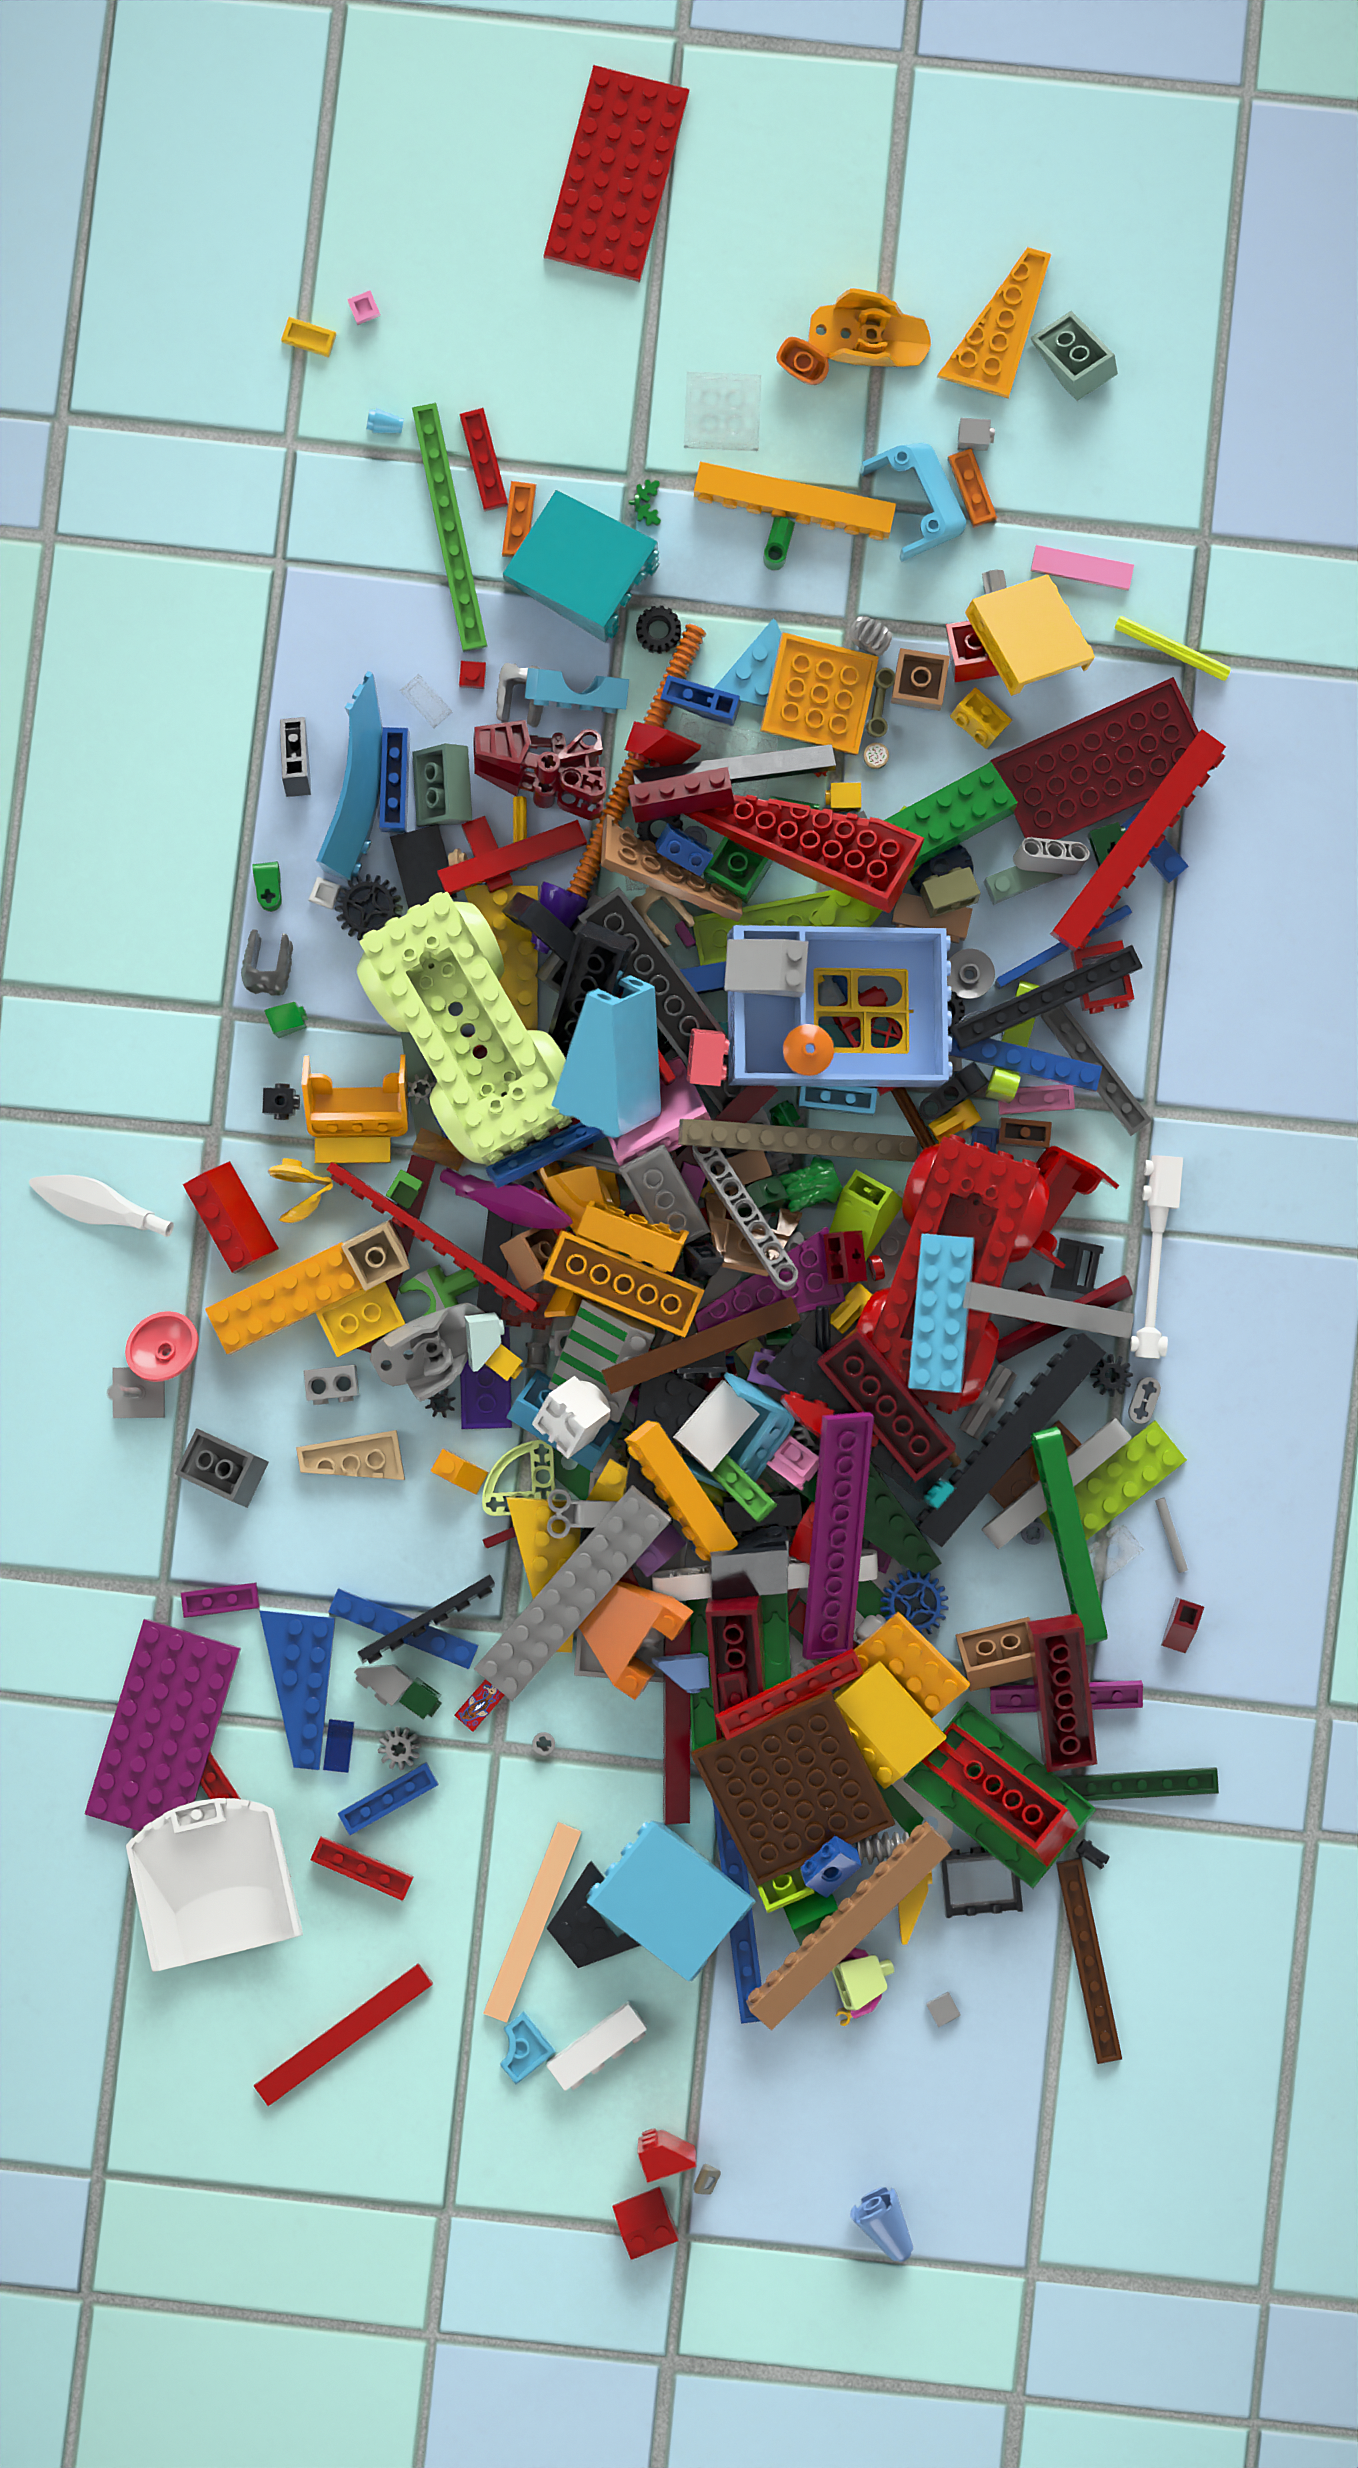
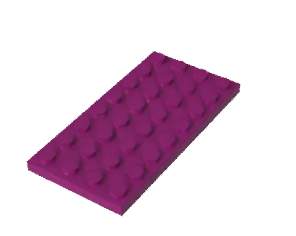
M143 1619L84 1813L85 1815L141 1831L144 1829V1826L161 1817L164 1813L195 1802L242 1649L241 1647L149 1619Z

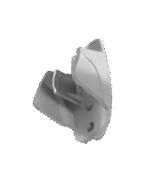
M466 1302L415 1319L391 1331L375 1343L371 1349L370 1361L383 1382L391 1386L408 1384L414 1396L419 1401H424L451 1385L456 1376L462 1372L468 1360L465 1316L484 1314L485 1312L475 1305ZM406 1350H411L413 1354L407 1355L404 1354V1352ZM388 1360L391 1364L386 1366L382 1362Z

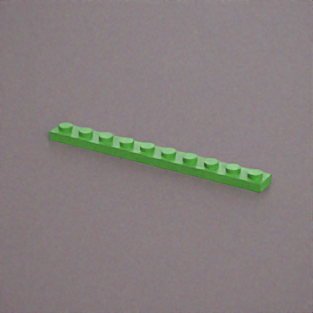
M431 403L412 407L462 650L466 652L485 648L488 646L437 404Z

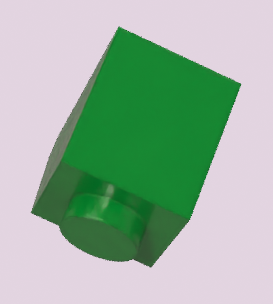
M296 1002L264 1010L272 1032L278 1038L307 1027L305 1021L308 1020L306 1011L303 1006L298 1007Z

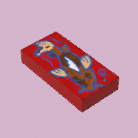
M485 1679L454 1716L473 1732L505 1694Z

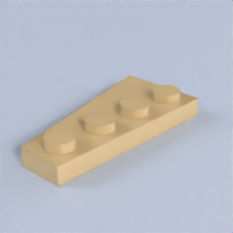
M397 1430L296 1447L300 1472L405 1480Z

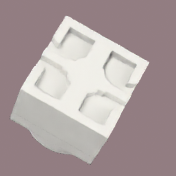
M573 1376L548 1394L532 1425L542 1435L547 1433L550 1436L548 1440L551 1443L555 1441L557 1449L568 1459L594 1440L600 1428L608 1422L611 1410L605 1395L597 1386L587 1381H579Z

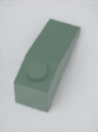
M1014 866L986 877L984 885L994 905L1060 878L1063 875L1026 871Z

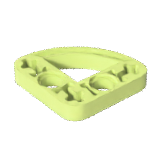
M535 1440L518 1445L505 1453L493 1466L486 1479L482 1496L483 1510L491 1516L511 1515L510 1511H504L505 1506L497 1507L496 1512L492 1511V1507H487V1502H490L492 1497H496L498 1502H504V1496L542 1499V1491L536 1492V1487L546 1488L551 1486L552 1491L556 1489L553 1447L542 1440ZM540 1444H544L546 1449L549 1448V1453L545 1454L544 1458L545 1462L550 1461V1466L541 1465L535 1467V1461L540 1462V1455L535 1454V1449H538ZM530 1452L532 1491L494 1493L496 1483L504 1469L519 1456ZM541 1469H546L550 1473V1480L546 1484H541L536 1479V1474ZM546 1491L547 1499L551 1493L550 1491Z

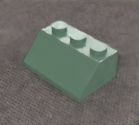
M445 743L413 751L416 825L419 827L437 824L456 825L472 821L468 746Z

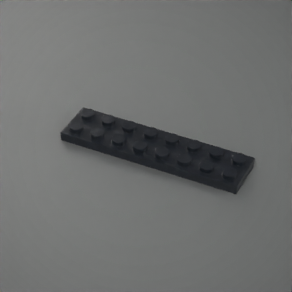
M798 1332L793 1335L790 1341L764 1370L788 1392L791 1391L804 1395L805 1401L813 1403L814 1400H819L829 1404L828 1408L834 1410L833 1415L858 1413L817 1363L823 1353ZM880 1438L877 1445L871 1447L870 1461L918 1502L923 1500V1496L928 1494L931 1487L936 1484L935 1482L953 1464L945 1458L915 1482Z

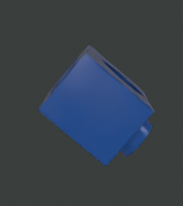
M834 1836L800 1868L805 1885L827 1898L862 1867L857 1849Z

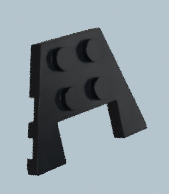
M592 1860L587 1864L546 1928L577 1968L641 1946V1944L625 1932L617 1936L599 1912L587 1903L588 1898L586 1895L597 1882L601 1884L605 1880V1877Z

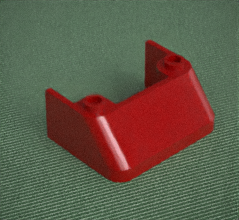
M1051 1146L1042 1153L1036 1162L1038 1169L1042 1172V1177L1049 1186V1199L1041 1227L1031 1251L1063 1269L1065 1264L1052 1255L1057 1246V1239L1050 1231L1077 1192L1088 1195L1096 1190L1100 1182L1115 1189L1119 1187V1184L1097 1166L1057 1146Z

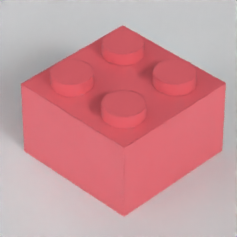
M691 1029L686 1077L689 1083L720 1086L721 1080L726 1079L727 1065L723 1063V1055H728L729 1040L725 1038V1034L722 1031Z

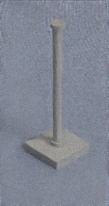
M130 1367L113 1368V1385L107 1391L108 1397L113 1400V1418H165V1381L152 1382L138 1377Z

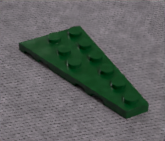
M870 1461L863 1537L915 1574L920 1571L921 1577L941 1565L942 1562ZM818 1470L809 1482L807 1480L804 1482L802 1490L794 1486L796 1490L813 1502L816 1500Z

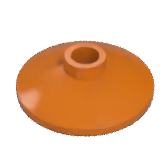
M810 1024L801 1025L794 1028L785 1038L783 1056L787 1065L794 1072L804 1076H813L823 1072L830 1065L834 1056V1045L831 1037L822 1028ZM811 1044L814 1047V1052L808 1053L805 1049L806 1045Z

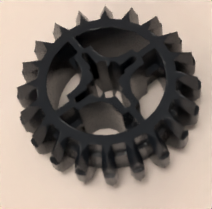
M366 874V882H363L360 876H356L357 885L354 886L353 882L349 880L347 883L351 889L349 891L343 887L340 889L346 895L345 898L341 896L336 897L339 903H343L342 906H335L336 912H343L336 919L337 921L346 920L341 925L342 930H347L351 927L348 935L353 937L358 932V941L362 940L363 935L371 930L378 931L385 927V923L390 919L402 917L395 913V911L403 910L402 905H395L402 898L400 895L392 896L396 893L397 888L394 886L387 889L390 885L389 880H385L381 885V877L379 875L375 877L374 882H372L370 874ZM371 889L365 899H352L358 892ZM378 891L387 896L389 910L377 905ZM372 901V905L377 911L374 910L373 913L370 911L371 914L366 916V911L361 906L364 907L365 904L368 906V903ZM349 906L361 912L360 926L351 920ZM386 917L380 925L367 928L373 918Z

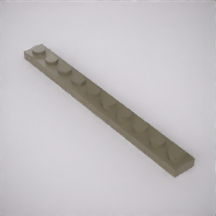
M679 1119L678 1145L915 1162L917 1159L918 1139L914 1136Z

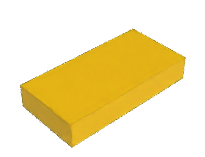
M288 317L281 342L329 358L337 333Z

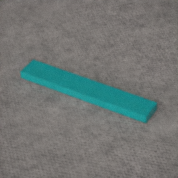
M937 1480L936 1484L928 1491V1494L923 1496V1501L935 1508H939L955 1489L948 1482Z

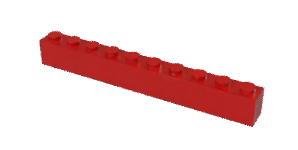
M1200 730L1052 930L1051 936L1073 952L1078 947L1083 950L1092 938L1088 933L1093 927L1096 929L1100 927L1106 919V916L1103 915L1108 906L1112 909L1121 898L1118 895L1119 891L1123 886L1128 889L1136 878L1133 872L1138 866L1143 868L1151 858L1147 853L1153 846L1158 848L1166 837L1162 834L1167 826L1173 828L1181 817L1178 814L1181 807L1187 808L1196 797L1193 794L1197 786L1202 788L1208 781L1210 775L1207 772L1212 765L1217 768L1225 758V755L1222 753L1226 748L1224 744L1205 730Z

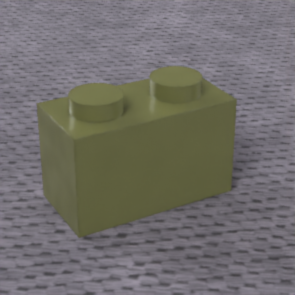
M957 867L940 877L938 875L930 876L924 880L920 889V894L930 918L976 904L981 894L970 867L964 869Z

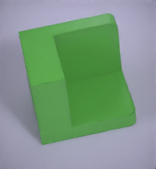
M400 1169L385 1196L406 1208H410L424 1183Z

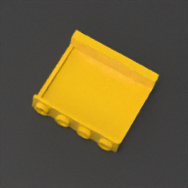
M1049 575L972 599L965 611L968 620L1011 696L1020 693L1024 685L1079 666H1081L1083 671H1086L1095 658L1091 646L1084 639L1079 625L1075 623L1070 614L1069 607L1063 602L1058 593L1057 586L1051 581Z

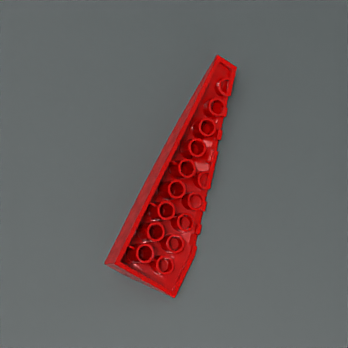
M733 794L735 802L733 805L684 814L784 867L889 914L903 892L924 842L923 837L879 818L870 817V819L858 817L857 814L833 813V810L824 808L823 810L811 809L808 805L769 799V801L761 800L753 795H746L745 797Z

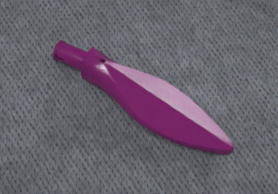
M448 1167L440 1174V1181L453 1187L455 1195L478 1202L506 1221L539 1229L566 1228L573 1223L572 1219L552 1202L537 1192L519 1184L510 1182L497 1189L492 1181H486L471 1174L462 1176Z

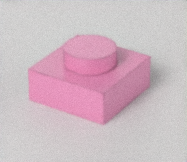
M371 290L347 299L357 325L380 316Z

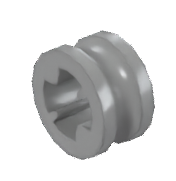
M541 1732L534 1737L532 1746L537 1754L548 1755L555 1748V1740L549 1733ZM545 1736L546 1740L551 1741V1746H547L549 1749L546 1751L536 1746V1742H540L539 1738Z

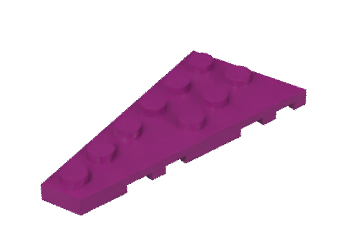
M828 1227L823 1228L787 1252L798 1272L797 1282L792 1289L781 1290L775 1285L769 1275L753 1274L695 1312L693 1319L696 1331L700 1332L790 1296L793 1298L798 1314L814 1310L818 1305L829 1306L844 1302L845 1297L842 1284L829 1285L823 1238V1234L829 1233ZM784 1271L779 1274V1278L783 1282H789L793 1279L790 1272Z

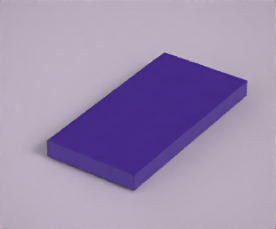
M504 1327V1335H500L501 1344L510 1350V1327ZM467 1360L460 1373L461 1429L512 1428V1421L506 1418L512 1408L511 1377L508 1381L505 1380L485 1363L478 1371H473Z

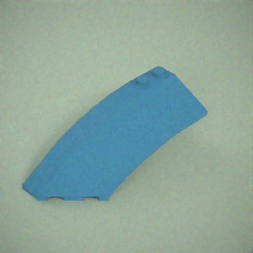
M367 671L363 684H359L353 693L352 699H355L354 703H347L344 707L349 716L347 765L337 808L316 859L324 872L346 881H352L353 877L359 876L362 864L359 863L363 854L367 855L372 841L369 840L376 817L381 791L383 727L375 678L370 671Z

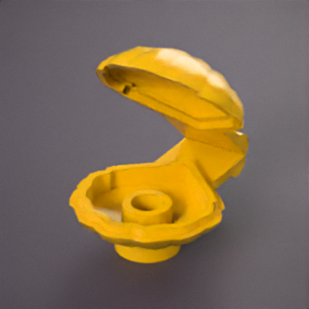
M283 1158L281 1165H276L268 1170L270 1176L283 1181L326 1185L281 1215L279 1221L284 1223L299 1222L307 1218L319 1205L321 1193H325L333 1187L330 1177L315 1176L309 1170L302 1168V1162L299 1160Z

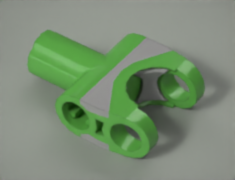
M439 1264L417 1274L398 1289L401 1294L416 1290L426 1292L430 1298V1308L423 1315L425 1316L459 1305L456 1297L478 1287L479 1283L473 1277L474 1272L468 1267L466 1270L461 1269L445 1276Z

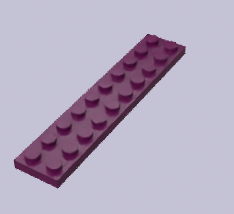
M869 1412L823 1416L802 1657L806 1660L836 1657L853 1648L874 1415Z

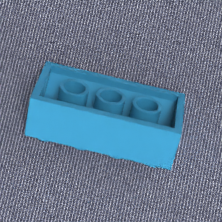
M537 1370L516 1399L506 1418L557 1449V1443L555 1441L551 1443L548 1440L550 1436L547 1433L542 1435L532 1425L548 1394L553 1391L548 1388L551 1378ZM609 1419L600 1428L594 1440L570 1458L592 1472L623 1423Z

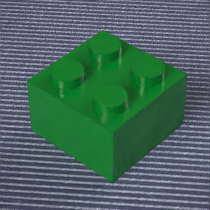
M724 837L703 872L704 879L712 884H719L747 904L773 864V861Z

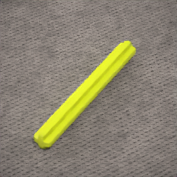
M1120 616L1115 624L1116 630L1220 680L1225 681L1230 674V667L1123 616Z

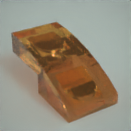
M422 1127L411 1149L412 1152L459 1172L465 1158L449 1139Z

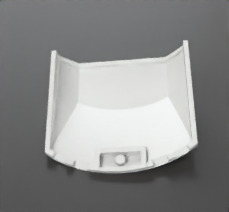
M220 1798L192 1802L164 1813L161 1817L144 1826V1829L127 1843L126 1849L152 1972L187 1965L303 1935L273 1808L241 1799Z

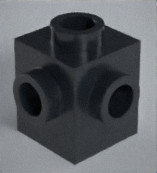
M277 1083L275 1088H263V1114L274 1115L275 1120H289V1115L295 1116L296 1110H300V1095H296V1090L290 1088V1084ZM285 1098L284 1104L279 1105L280 1099Z

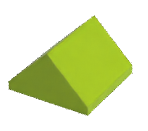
M800 1867L757 1886L767 1913L815 1893L813 1889L805 1885Z

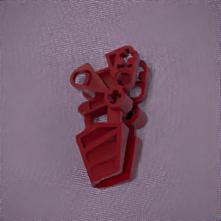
M526 720L474 727V774L514 796L518 795L520 789L533 792V802L539 808L546 809L551 807L555 802V797H557V805L563 811L590 821L601 817L604 806L603 798L605 797L607 786L605 767H599L598 756L602 755L603 748L601 736L597 731L593 729L582 730L566 747L565 736L559 732L554 733L552 738L529 735ZM591 735L597 741L594 745H586L582 740L583 737ZM545 747L550 748L551 752L537 755L531 753L530 749ZM528 768L534 769V773L529 772ZM565 794H571L575 797V801L573 803H565L561 797ZM582 799L583 803H581V807H578L579 801ZM591 804L596 805V808L592 811L588 810Z

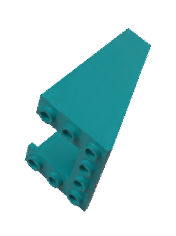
M555 490L503 572V578L509 584L606 643L608 638L613 639L620 628L618 625V610L621 605L626 607L633 595L630 593L635 584L639 586L643 579L646 580L648 575L653 576L660 565L658 562L660 551H658V542Z

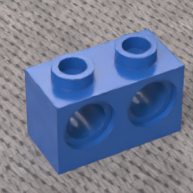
M667 823L655 843L659 854L698 876L702 875L713 857L711 847Z

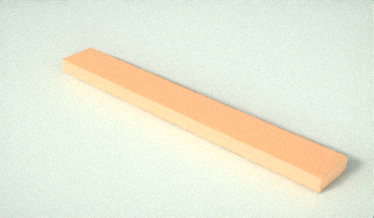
M560 1822L557 1823L483 2014L507 2023L582 1831Z

